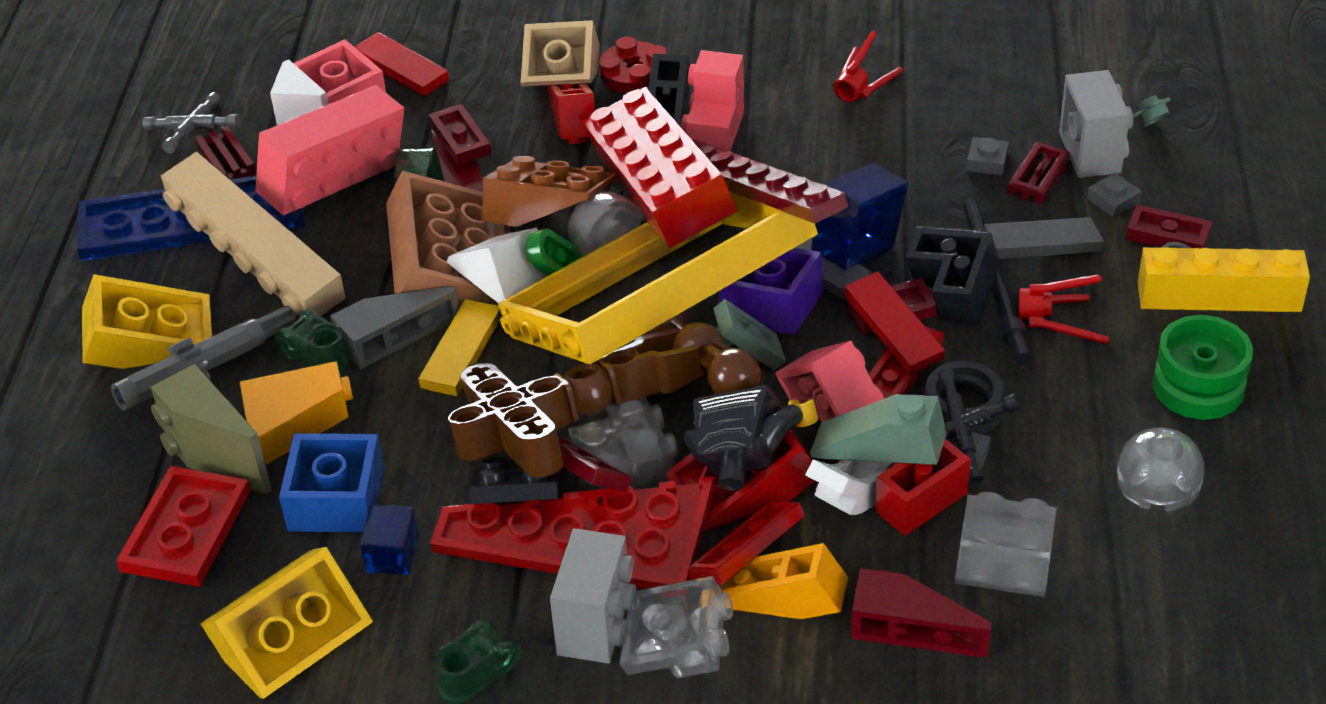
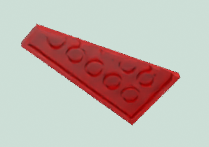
M714 476L699 478V483L676 485L675 481L659 482V487L638 490H634L629 486L627 492L605 488L563 493V498L542 501L529 500L523 501V503L506 505L481 503L442 507L430 546L433 553L558 574L573 528L626 536L627 555L634 557L630 584H635L636 588L686 596L690 581L687 570L695 562L715 488Z

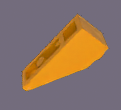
M821 543L757 556L724 584H703L699 601L703 606L806 619L841 612L849 577L825 544Z

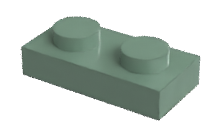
M726 299L713 308L718 322L716 329L725 343L731 346L735 344L742 350L748 351L755 357L757 363L762 362L774 371L786 362L778 335Z

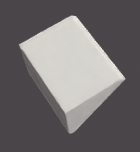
M290 60L282 63L270 92L277 125L329 105L327 94L320 86Z
M537 227L493 237L450 255L447 259V263L497 303L548 276L536 269L525 256L524 248L527 238L531 232L538 231Z

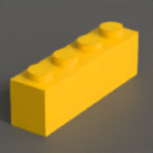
M1143 247L1138 276L1141 309L1302 312L1310 275L1304 250Z

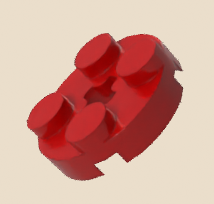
M633 37L619 38L616 41V45L607 49L599 59L600 76L603 77V83L607 88L623 94L648 86L649 90L653 54H666V49L660 45L636 41Z

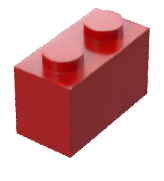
M945 439L937 465L895 464L877 476L875 512L902 535L907 536L968 494L971 459Z

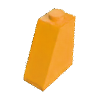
M337 361L240 382L246 421L258 434L266 465L290 451L294 433L321 434L349 417L345 401L353 400L348 376L340 377Z

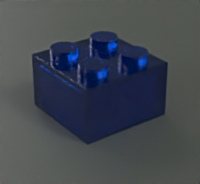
M875 163L825 182L824 185L845 193L848 208L815 223L818 235L813 237L811 250L821 252L822 257L847 270L893 249L909 182Z

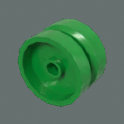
M1186 316L1170 323L1161 333L1153 380V389L1158 400L1169 410L1179 415L1199 420L1222 418L1234 412L1244 399L1247 376L1249 375L1252 362L1253 346L1248 335L1236 324L1214 316Z

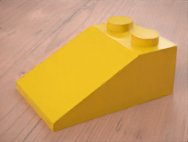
M93 275L82 306L83 363L119 369L151 365L170 357L171 354L168 348L190 337L195 345L212 337L209 294Z

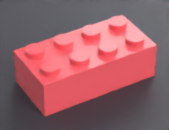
M375 85L260 132L255 192L282 215H286L397 166L405 108Z

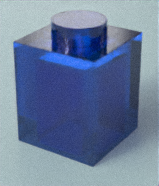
M370 505L360 543L366 573L409 575L418 538L413 506Z

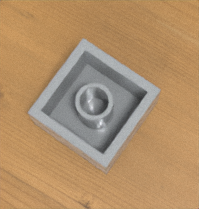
M1109 70L1065 75L1059 134L1066 150L1071 152L1070 160L1078 178L1109 175L1115 172L1122 173L1123 160L1129 154L1127 132L1133 126V113L1130 106H1126L1122 99L1120 85L1115 84Z
M573 528L550 596L558 656L610 664L615 646H622L626 630V621L623 617L625 611L633 610L636 598V585L630 584L634 557L627 555L626 536Z

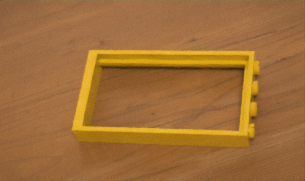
M729 191L738 210L737 212L670 249L648 221L499 302L498 305L503 316L500 319L501 325L506 334H509L513 339L587 364H592L818 235L814 223ZM721 224L746 229L580 323L557 316Z

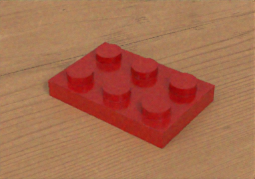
M170 466L116 560L120 572L200 587L251 492L248 479Z

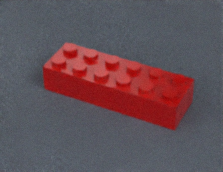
M646 87L628 92L622 100L609 107L595 110L589 118L582 121L600 159L611 173L617 174V181L669 249L738 211L722 174Z

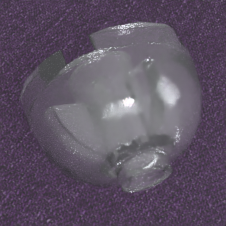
M612 191L596 192L589 199L580 202L571 214L567 227L569 240L574 250L582 258L639 227L640 218L645 221L644 214L639 206L618 193Z
M1151 427L1139 431L1123 447L1116 469L1118 474L1117 485L1127 499L1140 507L1150 509L1152 503L1155 505H1166L1165 511L1182 509L1189 506L1199 497L1205 475L1202 453L1191 437L1178 430L1167 427Z

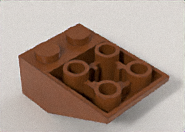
M516 156L512 161L498 166L497 170L483 178V222L518 227L589 199L617 180V174L604 172V168L600 166H585L580 169L569 167V163L565 161H550L545 164L535 162V158L530 156Z

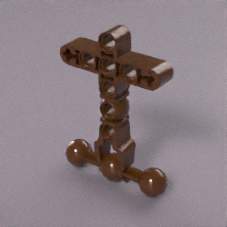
M687 310L634 339V343L617 349L597 360L596 364L586 363L571 368L567 371L564 378L557 373L550 377L539 378L516 386L493 364L482 363L470 366L460 374L468 405L454 410L449 415L448 420L460 459L467 461L478 460L505 450L529 476L546 477L560 471L564 466L556 430L567 426L572 421H578V415L598 414L607 408L610 401L617 406L623 402L634 401L658 392L671 393L703 376L706 372H708L707 380L715 394L758 387L761 369L755 357L748 351L730 348L724 344L719 331L714 326L703 322L690 323V316Z

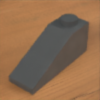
M453 286L364 298L330 315L336 344L361 370L451 324L459 310L456 289Z

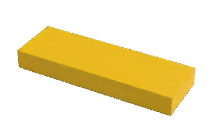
M469 299L464 300L418 378L421 389L458 396L463 387L460 377L461 372L476 364L502 318L499 306Z

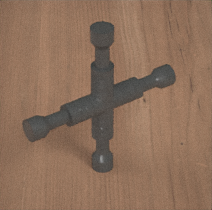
M211 92L205 98V103L199 104L190 115L167 116L166 119H157L154 116L144 117L142 124L146 131L165 127L168 130H174V135L166 138L162 143V149L166 153L171 154L179 147V142L186 140L195 129H217L218 126L240 128L242 118L240 114H229L227 117L209 115L210 109L216 108L221 103L219 94Z

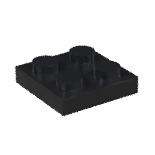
M492 457L484 459L482 464L475 465L470 484L471 504L558 499L561 472L558 471L546 477H531L516 462H508L507 458Z

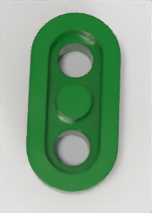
M550 229L531 232L524 248L527 260L536 269L548 276L581 258L580 252L574 244Z

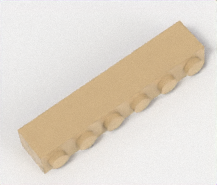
M197 151L161 175L165 188L163 197L169 207L174 211L180 210L184 213L196 231L200 232L203 230L208 234L210 240L220 252L226 250L233 256L235 263L244 273L250 271L257 277L259 284L268 294L275 293L282 300L284 306L288 305L292 308L294 316L299 314L311 324L346 298L340 273Z

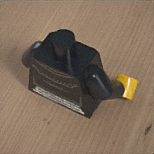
M767 385L695 398L693 402L694 425L684 433V441L696 461L704 463L714 475L719 476L718 485L722 489L737 491L744 487L745 472L764 469L771 464L774 451L791 428L794 426H810L816 423L819 418L813 399H809L803 404H800L796 399L790 400L785 407Z

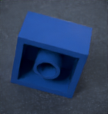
M294 433L279 495L287 531L373 532L385 469L378 434Z

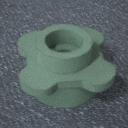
M1157 95L1143 100L1137 105L1139 111L1133 114V120L1139 117L1145 127L1164 118L1170 113L1166 106L1171 101L1170 97L1161 100L1158 99Z

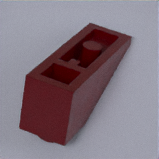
M860 568L852 608L851 639L988 658L992 622L905 574Z

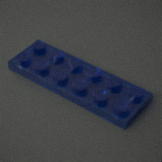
M256 176L229 179L288 230L305 227L304 207L282 215L255 192ZM165 189L78 202L77 250L81 261L212 241L203 230L200 232L196 231L184 213L180 210L174 211L169 207L163 197Z

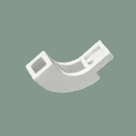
M813 459L805 475L819 482L814 494L816 497L849 515H857L875 505L877 476L897 463L841 460L836 464H827Z

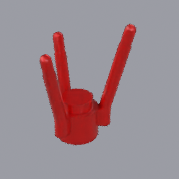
M875 31L870 32L860 50L858 47L853 48L840 76L832 86L836 95L846 102H853L858 97L866 100L872 92L903 73V68L898 67L869 86L867 85V72L859 65L877 35Z
M1100 275L1048 284H1030V288H1020L1019 318L1029 320V328H1045L1103 344L1110 343L1108 336L1043 319V316L1052 315V304L1088 302L1090 300L1088 294L1052 295V292L1099 283L1102 281Z

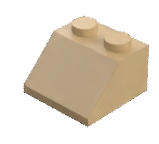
M593 20L525 24L521 85L539 86L591 83L598 74L600 47Z

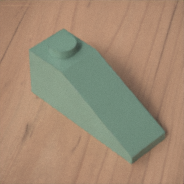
M896 394L821 422L810 451L811 457L937 465L946 438V429L939 397Z

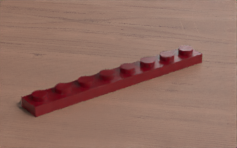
M692 139L722 174L726 186L731 192L814 224L848 208L845 193L813 182L805 177H799L787 171L779 170L767 164H762L748 157L734 154L731 151L717 148L714 145L700 142L697 139Z

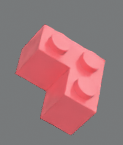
M701 50L696 64H691L689 68L688 84L693 86L694 92L690 98L689 114L683 115L681 128L691 140L697 139L700 142L731 151L744 114L743 55Z
M852 341L812 350L775 372L789 401L796 399L800 404H803L809 399L814 400L821 422L884 399L882 392L873 384L865 368V360L862 353L854 347Z

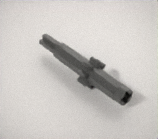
M286 305L257 320L251 318L195 345L190 337L168 348L171 354L170 357L111 385L113 397L122 410H127L152 398L151 386L193 364L210 380L211 377L207 372L208 370L264 344L265 339L297 324V318L292 314V308Z

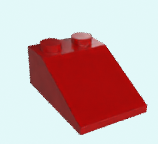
M792 428L774 451L772 462L767 468L745 472L744 487L740 490L730 491L722 489L718 485L719 476L714 475L704 463L696 461L692 453L665 473L670 481H675L676 485L699 483V478L714 476L715 488L703 532L752 515L768 502L790 501L815 482V480L805 475L813 458Z

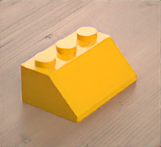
M322 547L308 551L202 622L201 626L224 662L261 699H264L370 625L373 620L328 548Z

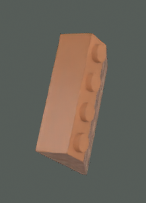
M402 171L386 203L395 294L453 286L456 289L459 308L465 299L498 305L494 299L447 263V259L450 255L488 239L511 233L510 226L483 222V192Z

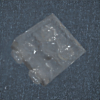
M646 397L623 402L617 406L615 404L607 406V418L568 429V438L571 442L627 473L631 478L629 484L631 487L666 478L665 473L673 468V458L678 457V449L673 434H663L661 430L664 428V419L659 405L650 406ZM587 481L590 490L606 488Z
M981 492L978 496L968 495L955 584L1045 597L1057 507L1048 506L1045 501L1032 498L1023 499L1022 502L1004 500L1003 496L991 492Z
M713 576L635 591L631 606L627 612L620 666L627 675L670 668L676 678L719 671L720 657L727 656L729 653V641L723 626L724 620H729L733 616L730 596L728 593L722 592Z

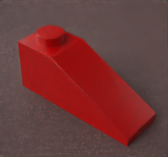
M586 83L547 85L559 137L567 139V143L570 144L587 142L589 135L582 121L589 118L595 111L594 94Z

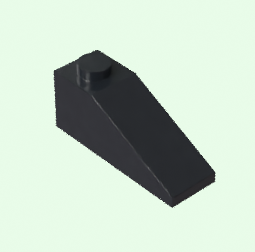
M653 54L649 92L681 127L683 115L687 114L691 87L688 84L689 57L688 55Z

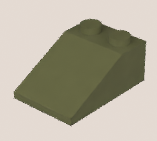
M195 364L151 386L155 400L151 410L156 421L164 430V433L160 434V439L170 456L177 454L187 467L197 471L248 479L250 489L262 494L272 491L257 432Z

